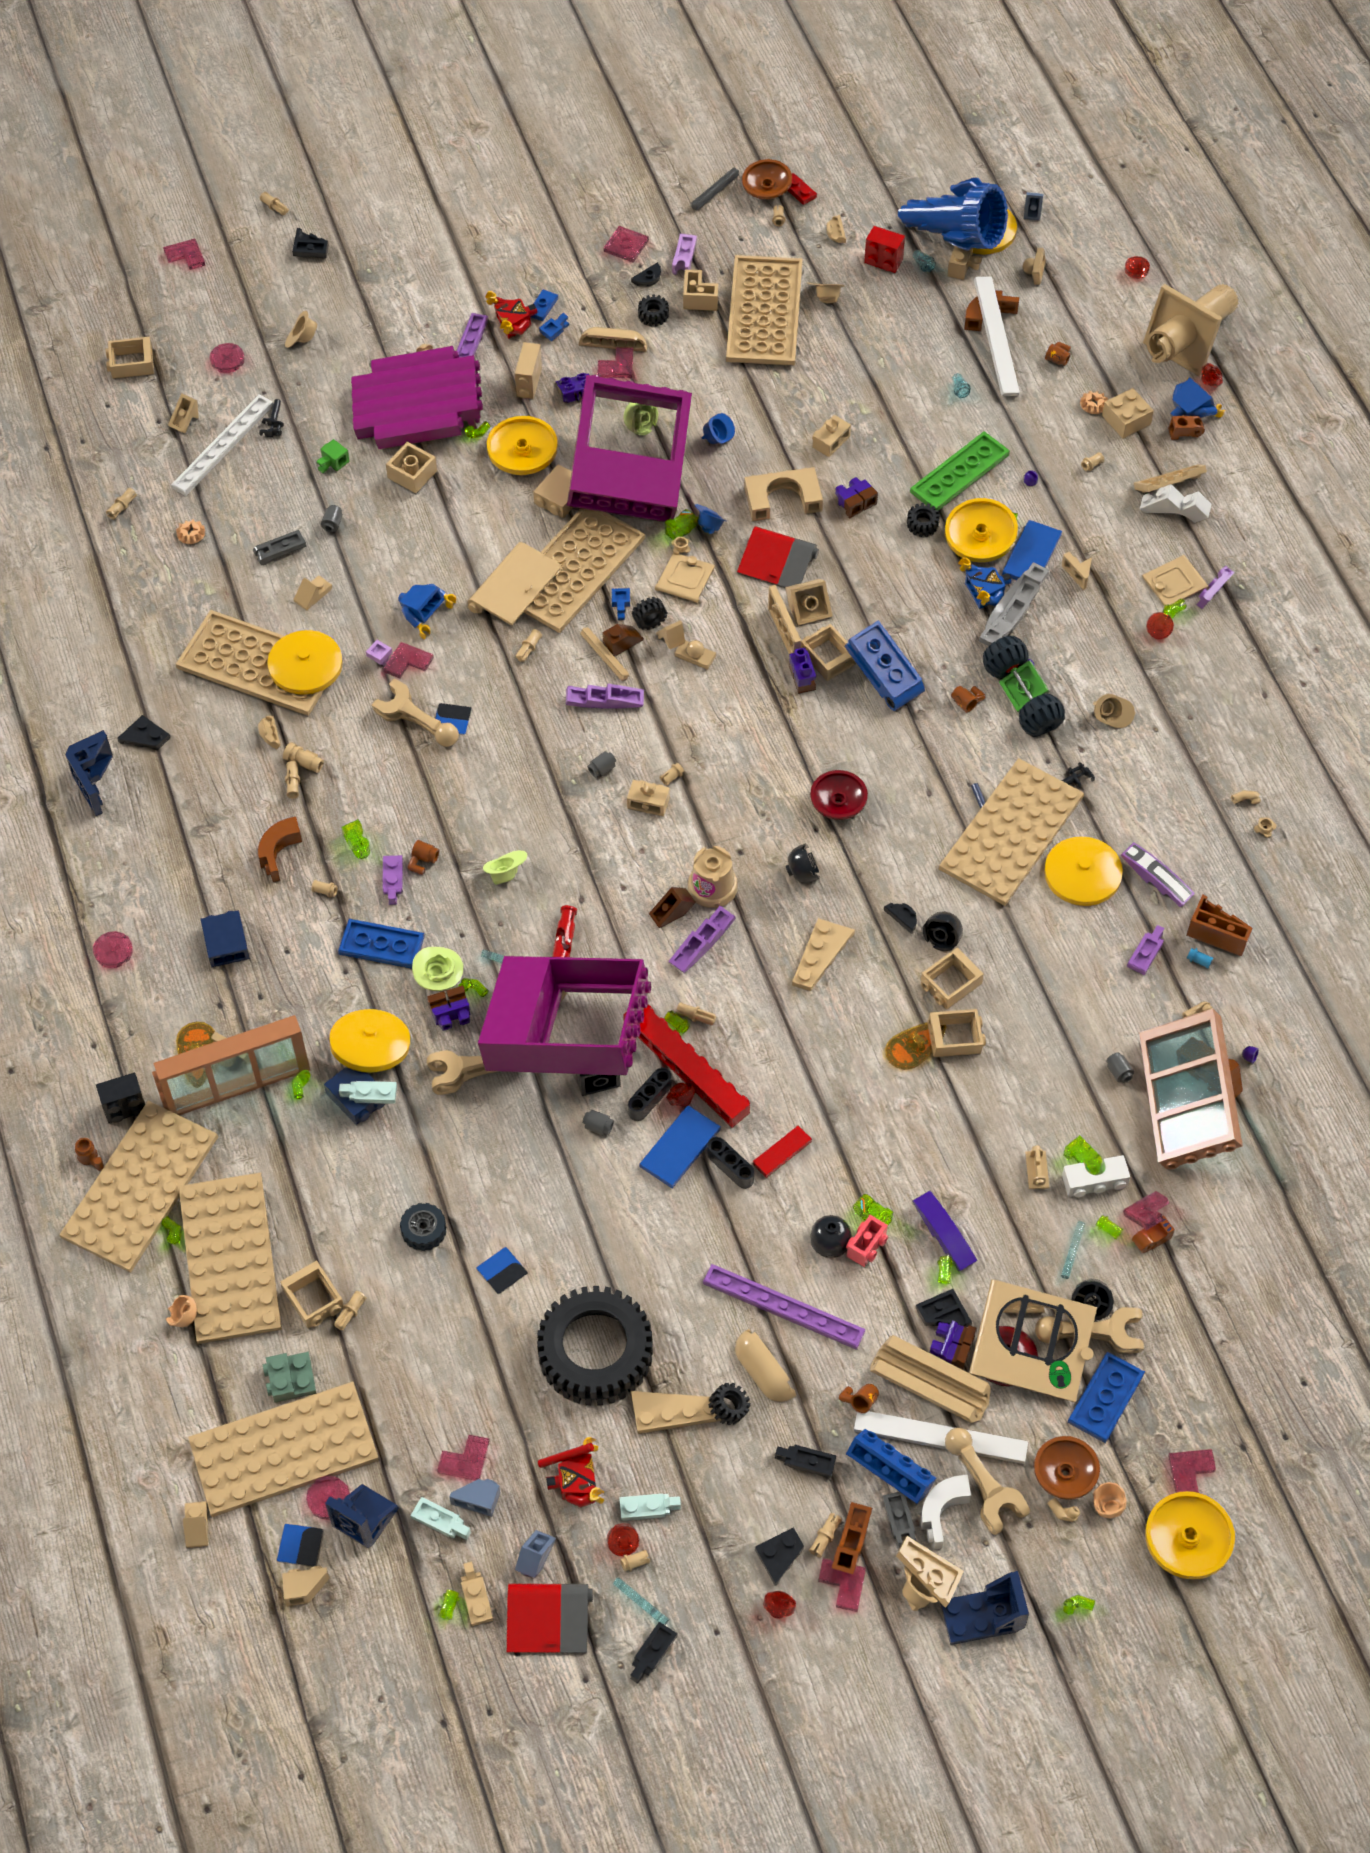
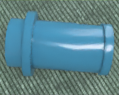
M1191 948L1187 959L1190 960L1189 962L1193 961L1208 969L1213 957L1197 951L1198 948Z

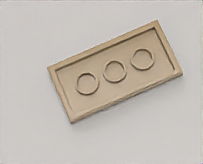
M776 585L769 586L768 610L788 654L794 653L795 649L801 648V639Z

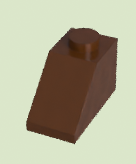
M616 624L602 632L603 644L614 657L644 640L639 632L629 625Z
M671 887L649 912V915L658 928H662L685 916L696 901L686 888Z

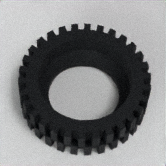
M587 1286L581 1287V1294H577L576 1289L570 1291L571 1298L568 1299L565 1294L560 1297V1305L554 1301L551 1304L552 1312L547 1309L544 1314L545 1320L541 1319L539 1324L537 1348L542 1373L544 1376L546 1375L549 1385H554V1390L557 1393L562 1390L563 1397L566 1399L573 1395L575 1403L580 1404L581 1398L585 1399V1405L591 1406L592 1400H597V1406L603 1405V1399L607 1398L609 1404L615 1403L616 1395L619 1396L620 1400L626 1398V1390L630 1394L631 1391H635V1383L640 1386L643 1383V1375L647 1376L653 1355V1338L650 1322L647 1320L645 1311L640 1312V1305L637 1302L632 1305V1297L626 1295L622 1299V1291L616 1289L613 1295L611 1294V1287L606 1286L604 1292L599 1291V1286H593V1292H588ZM591 1315H602L617 1320L624 1328L627 1337L626 1348L622 1356L612 1365L602 1369H587L575 1364L564 1350L563 1337L567 1327L577 1319Z

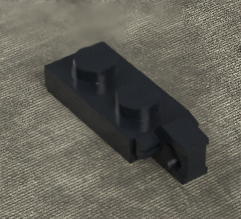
M799 1445L789 1446L788 1449L777 1446L775 1459L785 1462L784 1465L827 1478L832 1477L836 1455Z
M658 1622L634 1657L632 1666L635 1669L630 1674V1679L638 1684L644 1674L649 1676L669 1650L678 1633Z

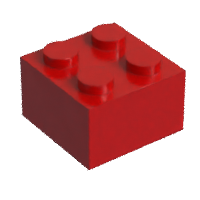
M873 226L866 238L864 263L896 273L904 257L905 235Z

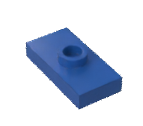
M543 289L534 302L538 313L530 317L543 322L557 302L558 294Z

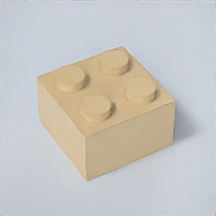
M1132 388L1105 401L1102 417L1123 439L1151 425L1154 410Z
M406 442L386 463L387 478L416 494L437 472L436 457Z

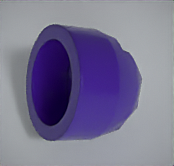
M1033 470L1026 472L1024 483L1027 486H1035L1038 483V474Z
M1247 1046L1242 1051V1057L1244 1060L1254 1063L1257 1059L1259 1048Z

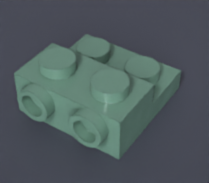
M309 1351L287 1356V1353L265 1357L266 1364H262L265 1377L269 1376L270 1383H266L268 1396H273L274 1403L317 1393Z

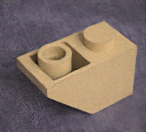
M314 1566L310 1570L303 1571L291 1569L288 1573H282L286 1606L309 1603L329 1580L327 1567Z

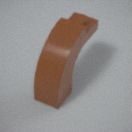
M996 290L1000 313L1018 314L1019 297L1002 296L1003 291ZM978 296L967 307L964 330L981 331L983 317Z
M296 816L283 819L272 825L263 834L259 842L258 857L260 866L265 868L267 876L271 875L273 882L280 881L276 865L278 853L286 846L302 842Z
M851 1502L843 1534L834 1557L833 1569L850 1574L855 1573L868 1530L872 1507Z

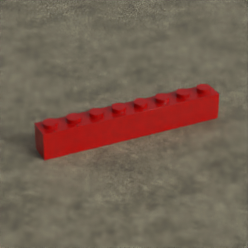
M648 1004L647 1008H644V1021L640 1023V1036L638 1038L733 1128L750 1114V1102L747 1097L741 1096L731 1082L727 1083L717 1069H713L705 1057L699 1056L690 1043H685L681 1035L676 1030H672L664 1018H659ZM627 1012L623 1014V1021L625 1020Z

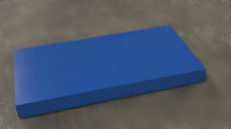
M1028 520L1002 575L1008 573L1011 579L1018 580L1033 562L1046 568L1062 536V531Z
M349 919L338 954L412 969L413 959L421 950L425 935L422 932Z
M687 1105L639 1163V1167L673 1189L707 1147L708 1141L721 1130V1126Z
M1106 1352L1067 1423L1106 1444L1141 1382L1145 1371Z

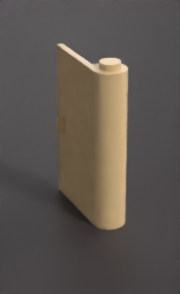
M519 542L467 601L468 608L471 612L479 614L486 610L506 623L513 625L560 571L562 565L529 545Z

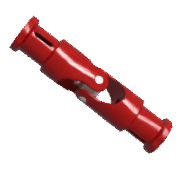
M564 905L560 909L561 919L557 925L552 957H570L575 930L574 918L577 915V908Z

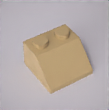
M816 579L785 587L789 607L797 625L833 616L824 580Z

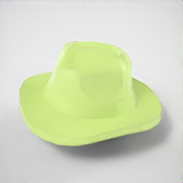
M427 947L415 955L412 973L415 981L425 989L431 991L448 990L460 981L463 974V962L460 956L451 949Z

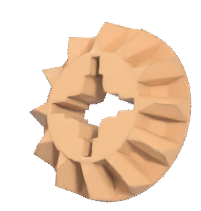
M1089 391L1088 394H1083L1080 405L1087 413L1100 414L1103 412L1104 402L1108 398L1104 396V393L1099 394L1098 391L1095 393Z
M192 519V521L188 522L185 520V523H179V528L176 529L177 538L182 543L195 544L204 538L205 527L200 521L195 522ZM191 528H193V531H191V533H190V535H189V534H188V531H189Z

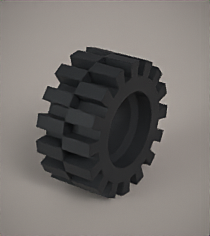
M652 294V297L649 295L646 298L643 297L638 305V317L641 323L643 321L644 325L649 323L650 327H652V324H655V327H657L658 323L660 325H663V322L666 323L669 318L668 301H665L664 297L661 299L660 295L655 297V294ZM650 309H657V310H659V311H657V312H649L648 310H650Z
M921 503V506L915 504V507H911L907 514V528H909L910 532H913V535L916 536L918 533L919 537H922V534L928 537V534L933 535L934 532H937L940 514L938 509L935 510V506L930 507L931 504L924 506V503ZM918 518H927V519H929L930 521H929V522H919L917 519H918Z
M649 597L646 598V601L643 599L641 604L637 603V607L633 608L632 617L639 629L650 630V627L654 629L656 625H661L660 622L665 621L664 618H667L668 612L658 597H652V599Z
M728 1382L720 1385L709 1398L710 1403L708 1406L713 1408L710 1412L711 1414L715 1413L716 1416L714 1418L716 1420L720 1418V1423L722 1424L726 1421L727 1425L737 1424L749 1412L748 1408L751 1403L747 1402L750 1398L749 1396H744L747 1393L745 1390L743 1392L740 1391L741 1386L738 1385L735 1388V1383L729 1385ZM724 1398L729 1399L734 1404L735 1410L730 1409L725 1404Z

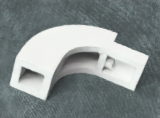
M968 1475L954 1476L943 1480L926 1497L921 1515V1530L927 1529L928 1542H932L933 1550L942 1549L944 1541L940 1523L942 1512L952 1505L970 1503L971 1492Z

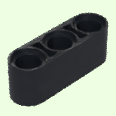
M661 1067L655 1070L628 1101V1114L632 1120H643L671 1089L672 1074L669 1069ZM647 1093H653L654 1095L648 1096V1095H646V1094H647ZM634 1107H640L641 1109L635 1110V1109H633V1108H634Z
M712 1137L707 1144L708 1158L737 1186L743 1189L750 1188L754 1183V1168L724 1139ZM713 1148H720L721 1150H719V1151H714V1150H712V1149H713ZM728 1161H733V1162H735V1163H734V1164H727L726 1162H728ZM747 1174L749 1177L743 1178L741 1175Z

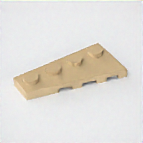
M1197 464L1134 482L1135 490L1142 491V493H1146L1170 484L1184 482L1188 478H1199L1201 474L1207 472L1206 465Z
M818 918L793 978L792 986L811 991L824 975L828 966L833 963L837 954L846 946L847 941L853 937L855 929Z
M631 1391L638 1434L721 1421L720 1418L716 1420L714 1418L716 1414H711L710 1412L713 1409L708 1406L710 1397Z

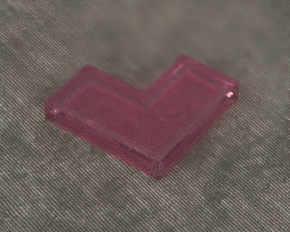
M195 238L163 247L168 263L185 259L189 270L206 266Z
M616 347L615 361L598 360L597 375L599 377L632 378L633 348Z
M400 642L383 670L384 673L400 679L408 666L426 671L434 659V655Z
M1155 1191L1125 1208L1123 1213L1126 1218L1148 1230L1164 1220L1162 1214L1157 1211L1168 1205L1169 1201L1167 1197Z
M468 1435L464 1454L442 1450L437 1472L475 1481L481 1479L490 1438Z
M1212 1449L1169 1453L1168 1455L1175 1493L1186 1491L1199 1493L1195 1474L1216 1471Z
M823 1559L818 1582L840 1586L836 1608L858 1612L866 1567L857 1566L855 1573L850 1574L833 1569V1560Z

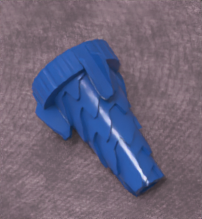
M978 177L951 185L950 191L955 195H942L941 198L926 197V200L910 199L907 201V205H903L898 210V217L903 224H906V227H918L917 230L941 234L944 236L945 241L963 250H970L971 248L993 249L997 247L1004 237L1008 219V206L1004 192L996 184L982 183Z

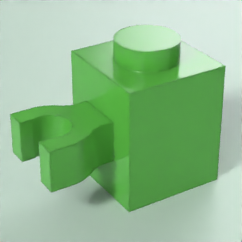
M334 439L321 448L322 458L317 460V464L320 465L318 470L321 473L327 471L329 467L338 471L350 462L348 450Z

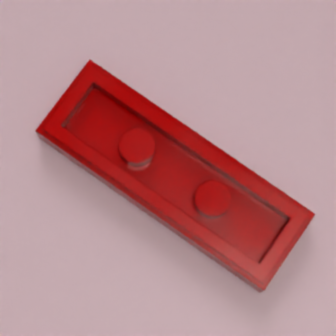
M798 1125L753 1160V1165L767 1178L812 1142V1138Z

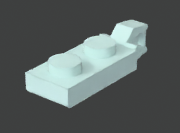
M354 1081L351 1084H340L339 1087L340 1097H349L355 1103H396L397 1082Z
M668 1494L619 1497L621 1521L662 1518L665 1515H669L670 1510H681L680 1497H669Z
M423 1497L420 1498L410 1515L412 1519L451 1538H455L457 1535L467 1540L471 1534L470 1528L463 1525L464 1520L459 1515Z

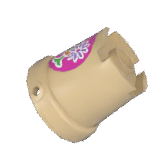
M713 846V849L706 850V847H704L694 857L693 870L688 878V892L696 903L707 908L725 906L734 899L738 891V881L733 871L731 856L724 848Z

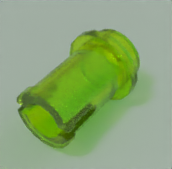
M1180 598L1171 605H1165L1163 609L1164 616L1166 618H1174L1178 612L1186 609V604L1181 606L1185 601Z
M673 1010L668 1011L664 1017L666 1022L675 1027L678 1033L683 1034L690 1027L688 1020L682 1019Z
M1102 1215L1096 1223L1098 1230L1102 1229L1114 1237V1239H1117L1122 1233L1123 1228L1109 1220V1216L1105 1217Z
M941 1256L937 1261L939 1265L938 1283L950 1284L951 1267L954 1265V1262L949 1256Z
M447 1589L446 1593L442 1595L444 1600L438 1616L443 1619L447 1617L448 1620H452L456 1603L460 1601V1598L458 1597V1592Z

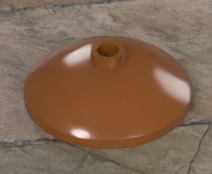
M764 159L752 163L745 169L742 175V184L745 191L759 199L779 197L790 188L792 183L790 169L784 163L772 159Z
M1060 1436L1048 1440L1038 1450L1034 1461V1472L1040 1486L1050 1495L1060 1499L1072 1500L1081 1498L1092 1491L1100 1475V1464L1096 1453L1086 1442L1071 1436ZM1062 1471H1067L1069 1475H1063Z

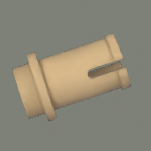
M776 205L773 208L774 216L772 222L775 226L780 227L785 223L784 208L778 205L779 210H777Z
M1098 452L1089 458L1086 457L1081 462V466L1085 471H1091L1093 467L1104 462V456Z
M679 763L672 764L671 768L660 776L661 782L668 786L678 776L681 777L683 775V767Z
M314 880L311 890L331 898L336 896L338 887L333 882L329 884Z
M643 1550L630 1556L624 1555L620 1562L624 1571L632 1572L633 1568L650 1563V1559L647 1558L649 1557L647 1551Z

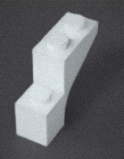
M1170 484L1143 495L1140 510L1144 513L1181 514L1189 518L1193 523L1209 517L1212 504L1199 491L1184 497Z

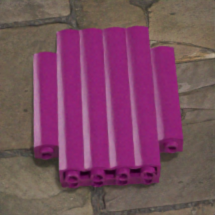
M453 346L371 360L372 373L351 378L353 429L357 440L374 437L378 450L402 446L406 442L413 444L461 435V428H463V421H468L471 432L478 431L477 423H480L481 411L483 410L482 400H480L482 390L479 386L481 384V376L478 373L481 370L480 362L475 359L474 355L459 358L458 351H455Z

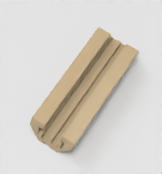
M894 1335L890 1336L879 1348L870 1365V1372L970 1423L981 1420L984 1415L983 1413L989 1405L991 1391L989 1383Z

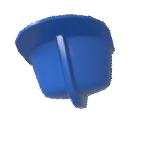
M719 413L705 423L703 426L704 435L701 438L706 439L710 444H723L734 437V423L728 415Z
M699 504L694 505L699 510L698 524L704 532L713 534L714 531H718L724 521L727 522V520H724L713 510Z

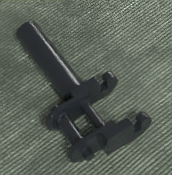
M274 400L271 418L262 419V424L267 422L271 428L268 430L261 429L259 431L260 436H263V433L265 437L272 438L273 436L282 435L280 429L284 426V423L277 421L281 400Z
M1079 762L1077 767L1073 769L1071 767L1068 768V774H1071V776L1061 780L1068 785L1075 783L1078 788H1081L1078 777L1082 775L1088 776V778L1091 777L1092 782L1095 781V777L1088 767H1084V764ZM1078 770L1082 771V773L1076 775L1075 773Z

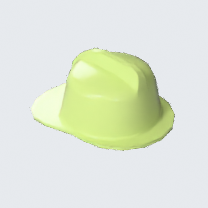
M521 850L507 853L498 859L487 862L483 866V870L491 875L492 881L496 885L508 882L515 877L518 866L527 859V853Z

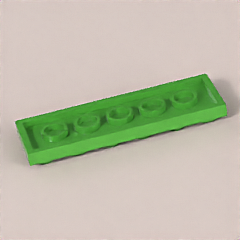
M983 431L910 488V493L926 506L931 504L930 507L935 506V510H940L1008 457L1010 450Z

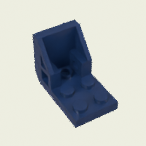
M104 730L70 745L65 754L71 775L95 816L103 814L101 809L103 802L99 796L100 792L97 786L93 783L101 780L113 758Z
M364 1484L353 1490L343 1500L341 1498L334 1499L330 1496L325 1502L332 1527L366 1548L374 1545L399 1509L398 1505Z
M1018 1571L1010 1572L985 1585L984 1592L952 1597L946 1608L940 1603L950 1645L1016 1633L1025 1629L1029 1616Z

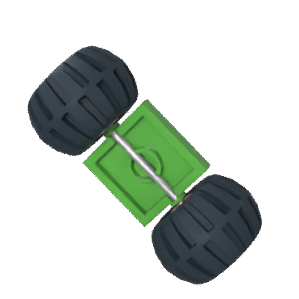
M1011 635L1002 637L991 643L983 653V664L986 671L991 676L1002 679L999 683L1016 711L1019 712L1020 725L1028 735L1038 737L1058 728L1065 719V709L1062 702L1057 697L1048 694L1050 691L1032 662L1028 661L1029 654L1024 642Z

